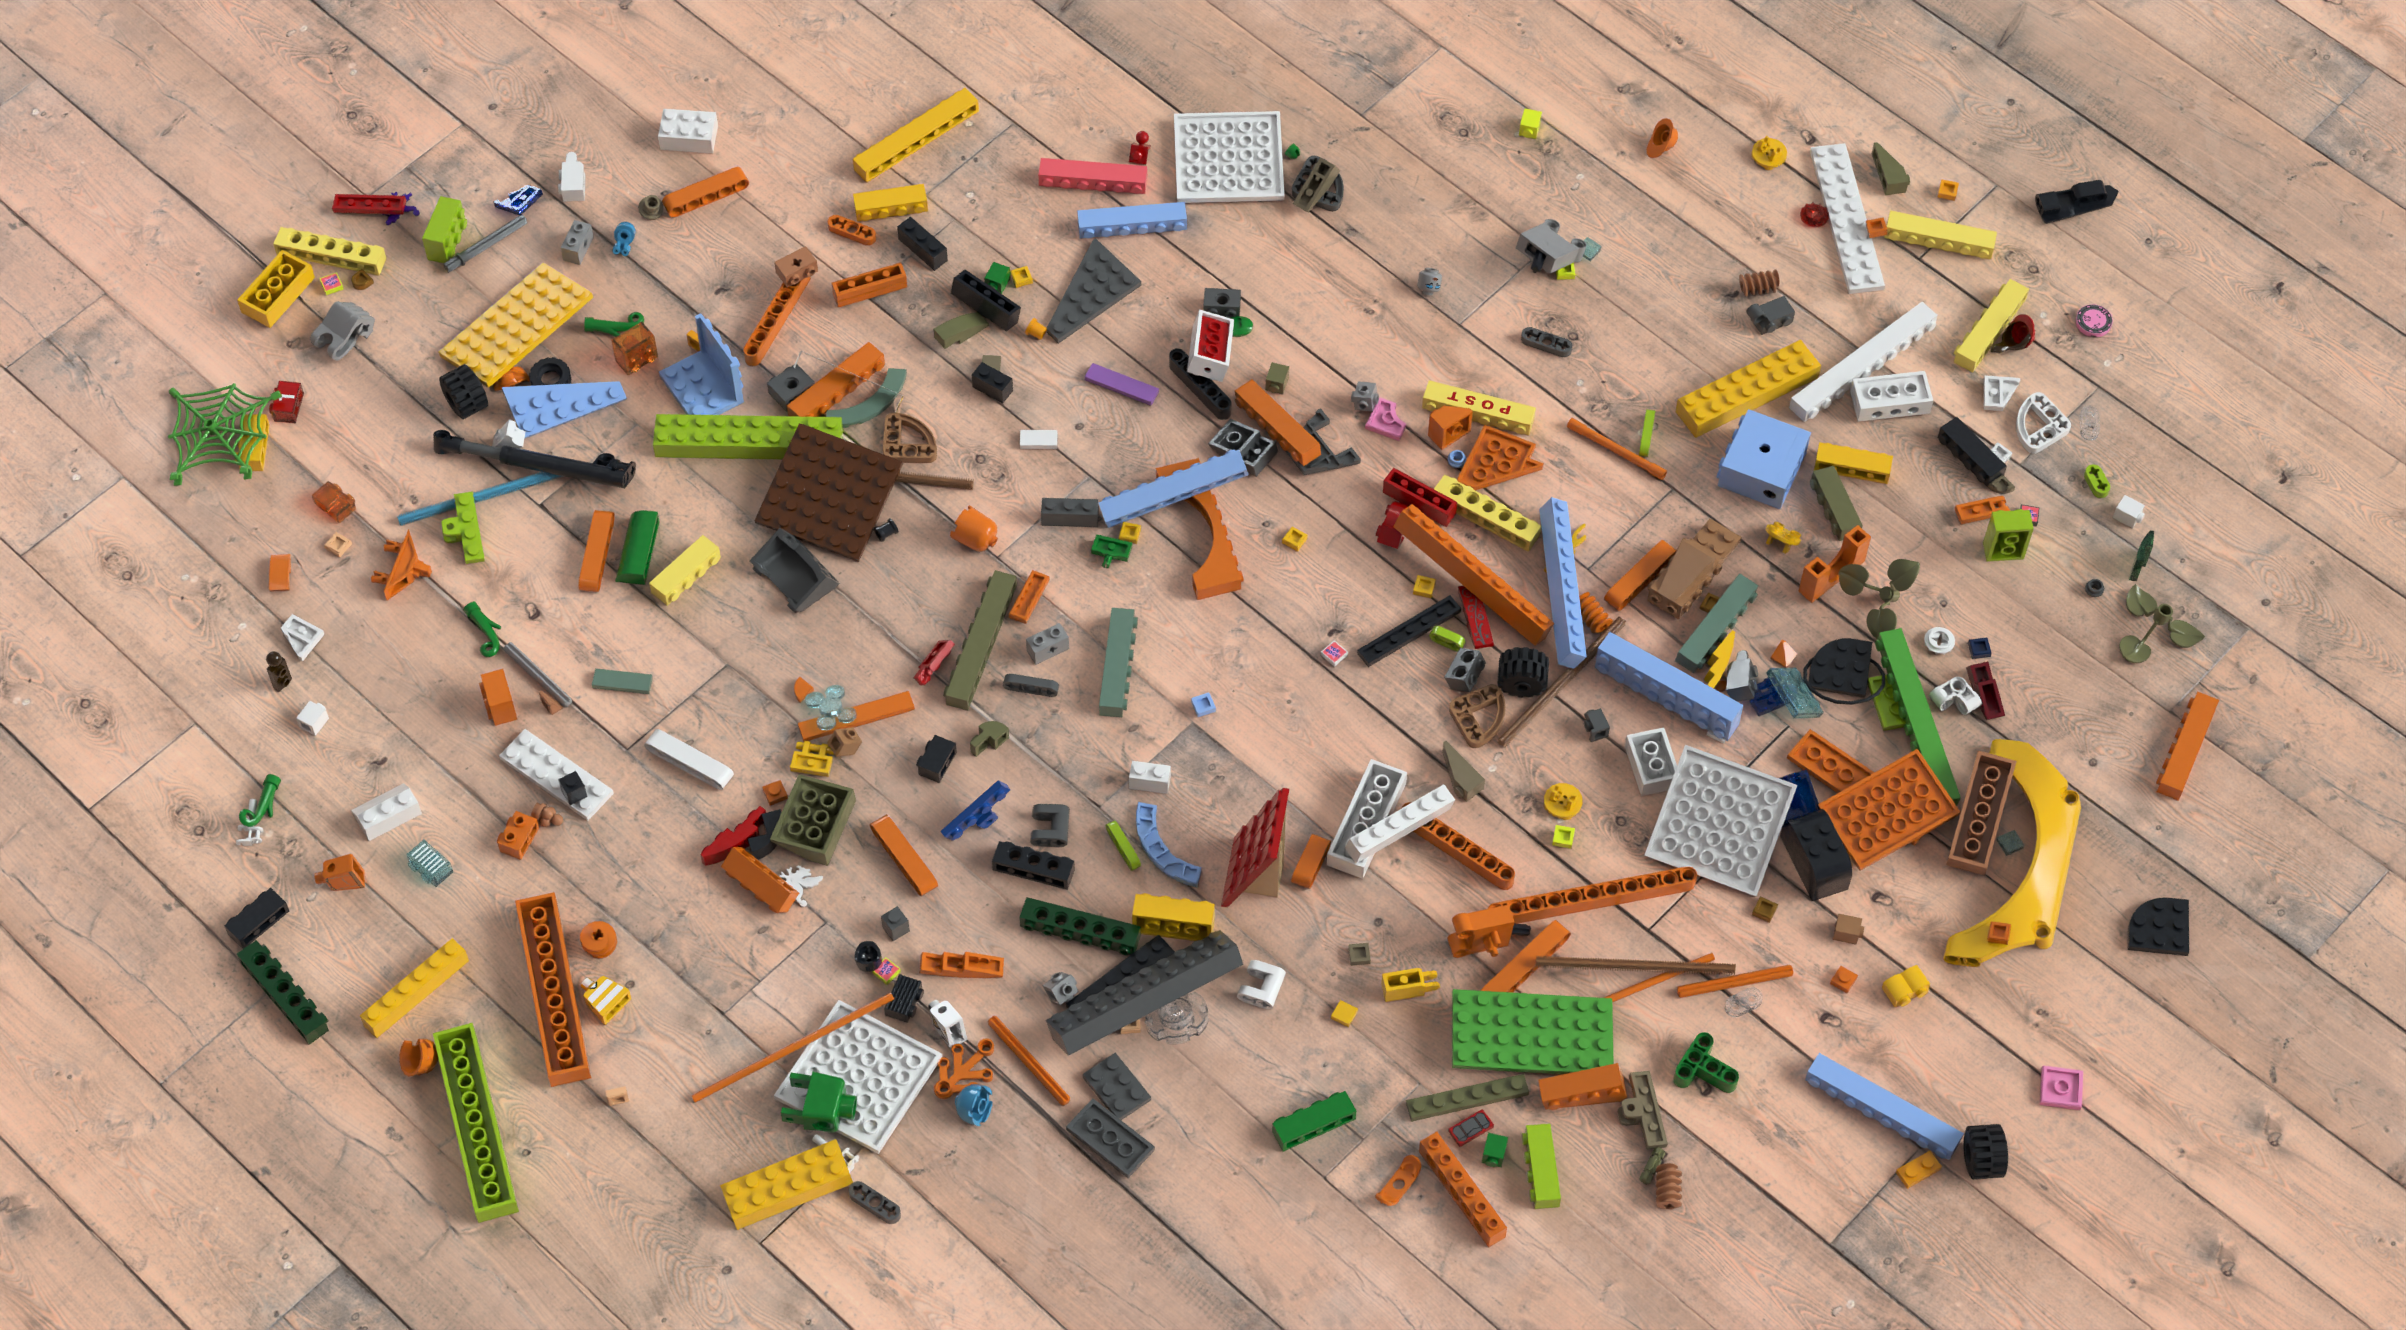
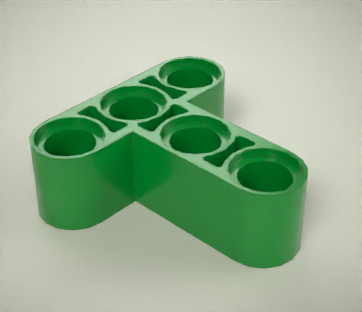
M1702 1032L1696 1036L1677 1065L1673 1080L1677 1087L1686 1088L1697 1076L1719 1090L1731 1093L1737 1087L1739 1074L1734 1068L1710 1055L1714 1043L1713 1037L1709 1033ZM1700 1043H1705V1044H1707L1708 1046H1707V1047H1703V1046L1700 1045ZM1694 1058L1697 1062H1692L1689 1059ZM1712 1068L1715 1072H1709L1707 1069ZM1679 1074H1686L1688 1077L1683 1078ZM1729 1078L1733 1080V1082H1727L1725 1079Z

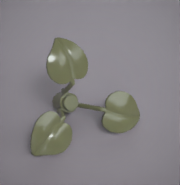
M1907 559L1893 561L1887 571L1889 579L1892 580L1889 583L1891 587L1885 586L1883 588L1865 583L1869 578V572L1861 565L1849 564L1839 570L1840 586L1846 594L1855 596L1863 591V587L1879 591L1880 598L1885 601L1879 610L1872 609L1867 615V627L1876 639L1880 632L1896 628V614L1891 609L1883 608L1890 605V602H1896L1899 599V591H1905L1912 586L1919 573V562Z
M2136 584L2128 592L2126 597L2127 609L2137 617L2144 614L2146 617L2153 615L2154 623L2141 641L2132 635L2122 638L2119 648L2123 658L2132 663L2146 661L2150 657L2151 648L2144 644V642L2157 625H2165L2167 622L2168 630L2171 631L2170 639L2180 647H2192L2204 639L2205 636L2189 623L2182 620L2172 621V607L2168 604H2161L2157 607L2156 600Z

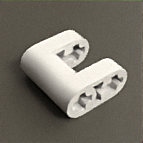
M1251 960L1247 972L1253 977L1264 980L1261 989L1247 985L1240 986L1237 998L1254 1006L1272 1009L1286 972L1280 967L1258 960Z

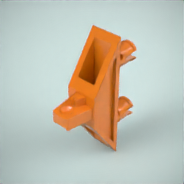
M409 529L402 543L386 540L387 545L384 544L385 552L398 553L391 573L386 574L373 571L374 576H371L372 583L386 585L384 589L386 600H389L414 582L415 578L419 576L430 577L432 573L430 565L418 560Z

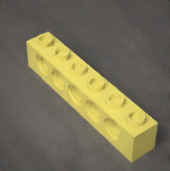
M281 227L273 243L277 255L281 250H284L301 260L354 271L363 269L366 273L380 275L387 259L384 248L377 245H367L362 242L313 234L309 231L304 232L293 228Z
M1444 475L1434 488V490L1457 501L1456 513L1528 552L1540 537L1541 525L1536 521L1522 516L1517 511L1514 512L1504 504L1490 499L1487 495L1475 491L1472 487L1458 482L1453 477Z

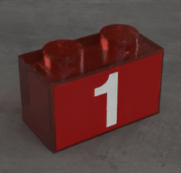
M279 381L277 388H274V392L279 390L282 397L270 403L269 413L272 414L275 422L296 423L304 395L302 385L299 382Z

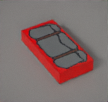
M1481 1109L1449 1128L1448 1132L1458 1146L1461 1147L1494 1128V1124L1484 1110Z

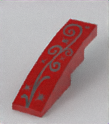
M1458 586L1462 610L1474 648L1494 646L1483 602L1466 587Z

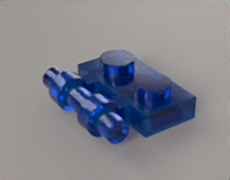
M1778 676L1767 677L1763 682L1757 684L1754 699H1750L1749 702L1758 716L1793 702V697L1784 684L1776 685L1780 683ZM1763 689H1769L1763 693L1761 692V690Z

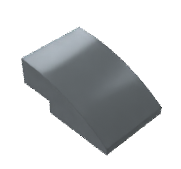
M1229 419L1208 443L1221 456L1230 450H1240L1247 472L1256 477L1278 453L1275 441L1261 436L1259 430L1233 419Z

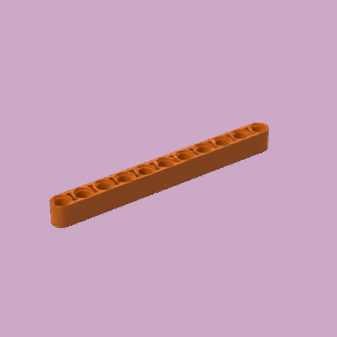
M1690 866L1496 902L1491 904L1488 909L1509 905L1514 923L1519 924L1691 891L1696 884L1697 871ZM1570 899H1574V900H1576L1577 902H1571V901H1569V900H1570ZM1550 903H1556L1557 905L1552 906ZM1512 910H1517L1519 913H1513Z

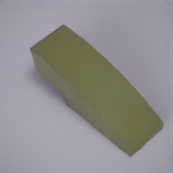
M979 312L961 315L934 328V338L946 349L957 341L959 344L963 343L988 327L989 323Z

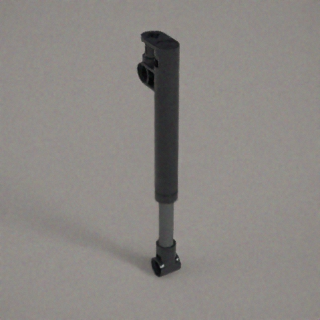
M438 430L433 433L434 452L437 454H447L449 452L457 454L468 453L497 459L501 464L623 489L631 482L636 471L635 462H621L610 453L600 454L593 463L505 445L502 448L469 442L465 441L464 438L451 436L450 432L446 430Z

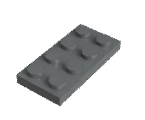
M1092 1099L1066 1126L1068 1132L1127 1178L1155 1150V1146L1095 1099Z

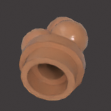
M537 802L535 804L531 817L536 818L537 822H540L543 827H548L551 821L555 826H560L563 823V817L560 814H556L555 808L547 807L545 803L540 804Z

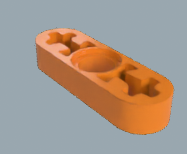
M832 215L828 218V229L830 232L864 245H872L876 242V232L873 228L839 215ZM851 227L857 229L854 233L847 231Z

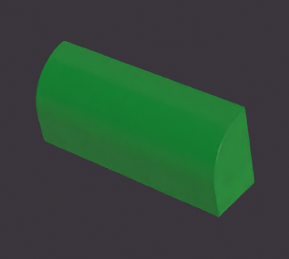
M640 510L631 514L615 582L646 584L660 523L658 512Z

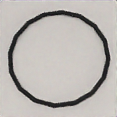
M1813 658L1808 661L1803 669V680L1808 689L1819 698L1835 704L1854 705L1868 702L1878 696L1885 687V673L1881 666L1871 658L1870 662L1878 668L1882 675V685L1873 695L1855 701L1835 700L1823 696L1811 687L1807 680V669L1811 665Z

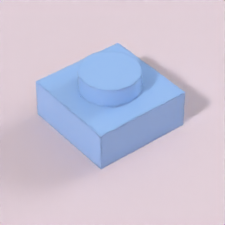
M1209 692L1191 698V703L1197 717L1216 712L1215 704Z

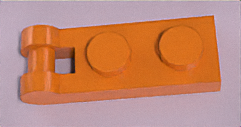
M2004 496L1991 497L1955 506V512L1960 524L1989 519L1992 512L1998 510L2010 511V509L2005 504Z

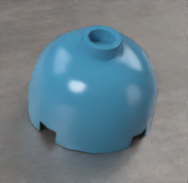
M972 1084L964 1087L956 1096V1111L964 1122L975 1126H981L980 1122H986L993 1101H989V1095H992L990 1087Z

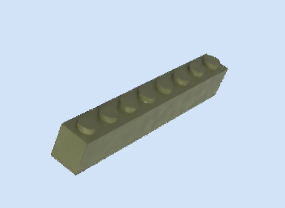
M995 570L993 576L988 578L987 591L982 593V604L975 611L974 618L976 619L969 626L968 639L965 638L963 641V652L958 655L956 660L957 667L951 672L950 685L944 689L943 696L946 697V705L969 710L1016 590L1017 578L1015 575Z

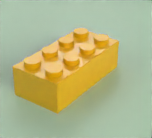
M281 250L237 299L241 313L271 328L314 280L315 276L311 264Z
M1147 893L1135 894L1132 924L1141 926V934L1157 936L1159 934L1161 937L1198 941L1213 932L1215 921V904L1208 901H1191L1187 898L1173 899L1169 896H1151Z

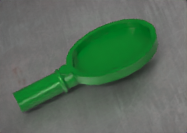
M1243 316L1230 317V319H1234L1232 337L1245 336L1252 331L1253 323L1249 318Z

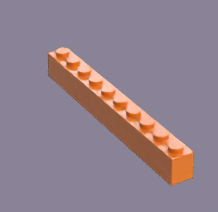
M1413 504L1400 513L1393 527L1534 646L1547 637L1554 622L1521 596L1519 592L1515 591Z

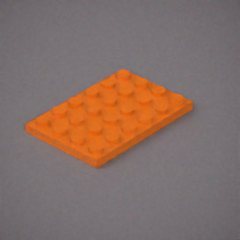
M1918 749L1819 803L1817 806L1818 809H1824L1828 813L1847 853L1859 871L1950 821L1961 813Z

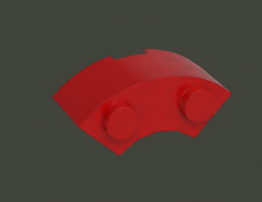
M1398 501L1392 502L1391 505L1388 504L1385 511L1386 518L1376 531L1378 543L1396 549L1401 546L1404 537L1393 526L1400 513L1410 505Z

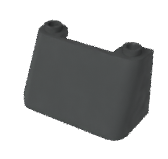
M781 528L775 532L750 560L754 565L752 569L760 576L762 574L767 576L788 598L787 601L789 603L787 606L795 613L797 611H804L840 584L800 540Z

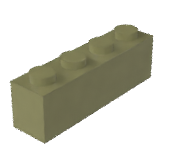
M1830 466L1813 471L1810 486L1817 494L1819 505H1822L1824 508L1825 518L1830 521L1833 534L1837 535L1839 541H1842L1844 535L1854 527L1859 525L1862 528L1863 525L1835 467Z

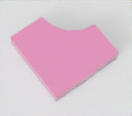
M1379 397L1378 404L1375 405L1365 425V429L1400 441L1405 431L1406 423L1401 421L1396 415V403Z

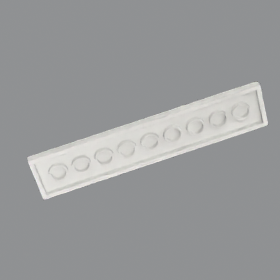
M1846 144L1811 147L1812 162L1848 293L1884 290L1883 276L1872 238H1869L1866 228L1867 219Z

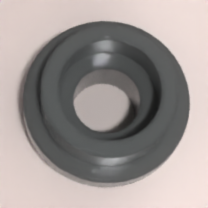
M2092 579L2086 583L2085 591L2089 596L2099 597L2104 593V585L2099 579Z

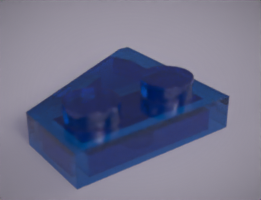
M526 185L517 191L509 193V198L501 202L497 199L493 203L495 208L521 216L543 195V192L540 188Z

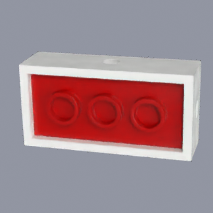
M1199 309L1192 328L1187 372L1212 380L1223 381L1229 367L1234 319Z

